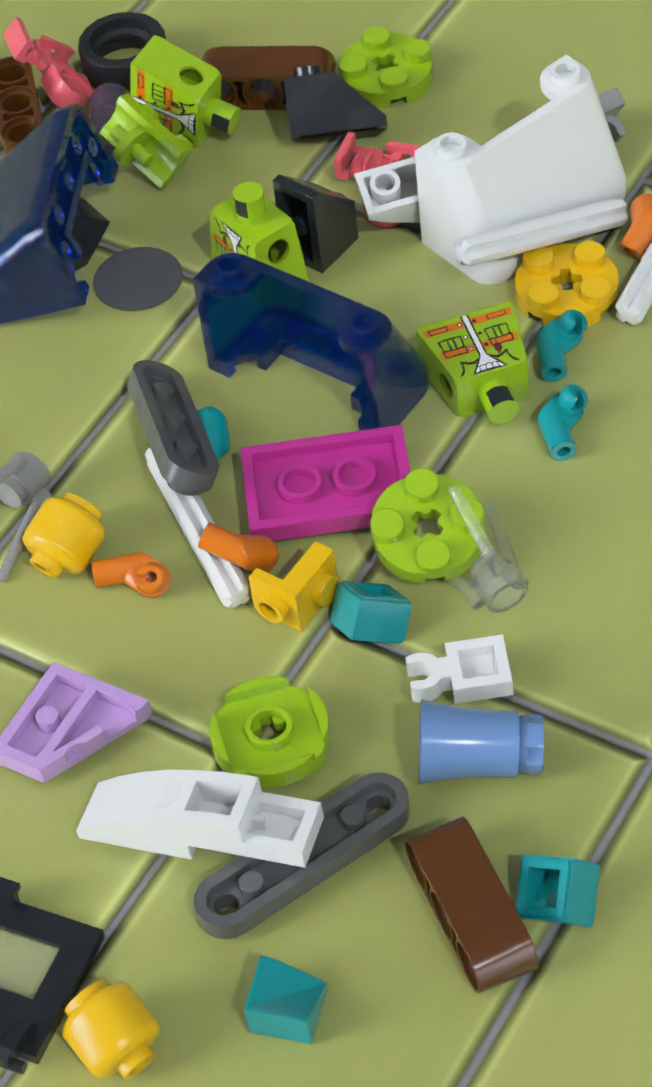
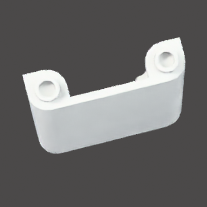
M567 54L547 66L541 73V91L551 101L485 144L479 145L469 137L451 132L442 134L415 150L422 243L470 279L480 284H500L515 276L517 269L523 263L524 252L471 267L467 265L461 266L456 261L454 243L459 238L612 198L616 200L625 199L626 175L590 71Z

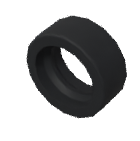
M121 12L99 18L87 26L79 38L78 51L83 74L87 76L91 87L106 94L117 96L130 95V64L136 56L117 60L103 57L121 48L135 47L143 49L154 35L166 40L165 31L160 23L146 14Z

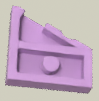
M53 662L0 735V765L46 783L147 721L152 714L149 699Z

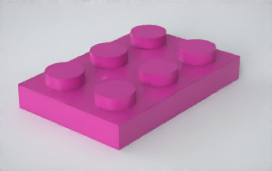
M402 425L240 448L250 534L266 535L272 541L371 528L372 511L378 498L393 483L406 478L407 474L410 473Z

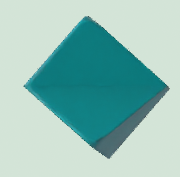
M342 580V582H337L330 621L351 640L399 644L404 641L412 603L388 584Z
M522 854L516 910L520 918L582 927L593 926L600 864L576 858Z
M260 956L244 1008L249 1033L312 1044L328 989L327 983L275 958Z

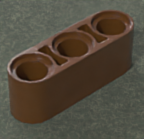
M219 46L207 50L202 57V61L217 68L222 75L221 100L240 107L241 110H287L284 78L294 77V68L321 65L322 73L333 72L335 74L336 67L334 55L329 50L319 46Z
M13 56L0 59V136L11 175L16 179L24 181L34 180L42 177L51 168V158L32 67L30 63L26 62L24 64L19 62Z
M464 816L404 840L406 853L415 877L476 993H482L538 969V957L531 937L475 832Z

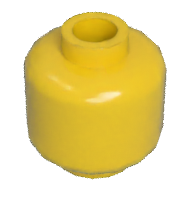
M66 492L63 497L52 496L47 498L23 534V542L26 548L33 554L29 563L43 574L58 579L61 572L70 575L83 573L106 537L105 528L100 522L103 516L102 513L90 502L72 493Z
M100 979L82 990L66 1006L64 1012L68 1018L63 1027V1037L88 1071L96 1078L103 1079L120 1073L124 1080H128L145 1069L156 1057V1054L150 1047L154 1044L160 1033L159 1021L127 982L109 984L105 979Z

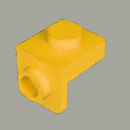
M315 541L283 580L256 568L249 576L254 608L269 622L275 624L283 623L302 632L319 609L327 607L334 600L337 582H340L337 575L334 549Z

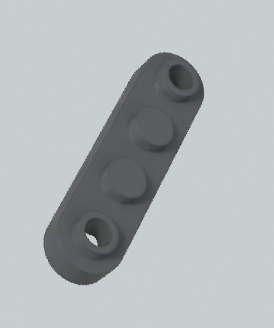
M151 360L136 362L133 365L127 388L161 476L167 481L168 486L172 490L182 495L193 496L209 491L213 487L220 465L182 375L172 367Z
M371 773L359 778L322 802L324 819L305 868L239 856L207 877L198 886L194 895V907L201 928L207 934L220 939L239 937L396 834L406 825L410 815L408 791L403 782L391 774ZM378 808L388 810L383 815L371 814L373 810ZM227 907L238 909L232 914H219L221 910Z

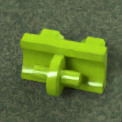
M129 94L119 96L112 117L100 132L115 147L113 157L121 165L133 163L160 189L170 185L178 169L185 164L193 150V144L182 134H172L160 123L159 113L148 103L140 105Z

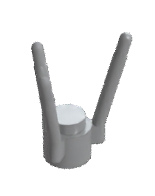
M25 451L16 452L0 468V500L12 508L29 505L0 569V581L3 582L8 580L25 545L23 534L42 503L47 498L52 497L45 489L51 479L48 468L38 457Z

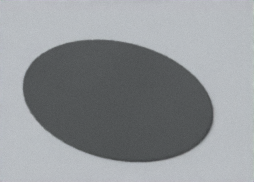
M135 247L120 251L106 259L95 273L93 286L99 299L113 308L127 311L144 310L155 307L172 297L181 285L183 271L179 261L172 254L153 247Z

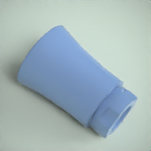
M421 699L419 784L463 778H517L518 772L529 775L542 774L544 754L543 715L525 714L519 716L518 710H488L460 707Z

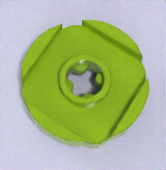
M377 26L366 29L362 34V39L352 43L342 53L339 60L340 78L377 108L391 107V100L406 97V104L417 100L426 93L433 81L431 47L428 41L406 34L390 33L384 27Z
M426 468L412 470L407 474L406 478L398 480L388 487L378 498L373 508L370 526L377 556L383 566L392 574L412 583H426V579H437L445 576V581L456 578L474 564L482 550L484 509L474 493L458 480L442 474H435ZM428 518L438 521V528L442 532L437 536L430 532L425 534L423 538L416 535L418 521Z
M278 676L255 678L234 687L224 697L226 704L219 710L217 716L215 712L213 713L209 724V735L213 753L221 769L224 772L256 776L259 778L261 788L286 786L308 775L318 773L326 763V750L330 743L328 713L320 696L307 686V692L301 688L290 686L288 678ZM267 724H273L276 731L284 730L282 734L274 739L259 738L262 735V726Z

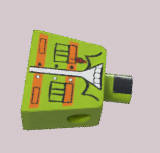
M154 35L130 64L131 96L140 105L148 103L159 113L160 123L172 134H182L193 144V148L199 147L213 128L229 135L233 134L240 122L242 110L240 107L221 100L222 75L219 70L162 37Z
M247 181L238 184L233 190V196L213 207L210 212L212 263L265 308L272 311L310 287L296 226L287 214L265 198L264 189L259 183Z
M511 301L416 328L419 367L457 416L467 417L486 411L490 421L495 424L507 423L517 416L520 410L518 401L524 400L529 395V373L527 355L515 309Z

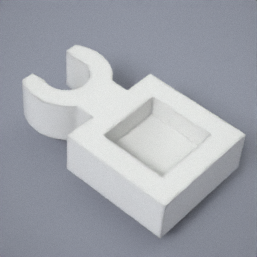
M503 634L445 643L446 657L437 658L429 653H414L405 658L408 677L428 676L424 680L410 682L413 702L420 703L421 699L432 701L443 691L450 690L453 692L455 704L513 695V680Z

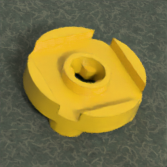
M583 241L579 244L561 243L524 252L523 263L517 269L515 275L516 303L526 317L529 318L530 312L532 315L541 318L542 326H546L555 318L561 317L565 311L572 309L581 312L586 317L588 327L601 321V313L607 310L610 305L611 310H613L618 301V270L613 261L605 255L604 246L595 241ZM572 283L574 285L571 290H563L561 284Z

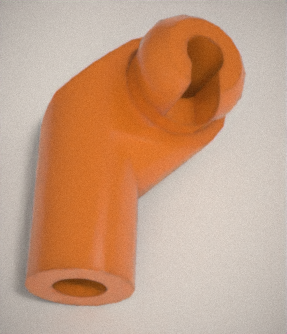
M650 193L638 196L631 203L632 225L619 245L625 253L637 259L643 256L652 241V194Z
M210 522L205 527L198 544V548L250 572L259 568L268 573L273 569L279 558L276 544L266 535L236 534Z
M144 552L91 561L96 588L124 583L146 597H158L166 592L170 585L168 569Z

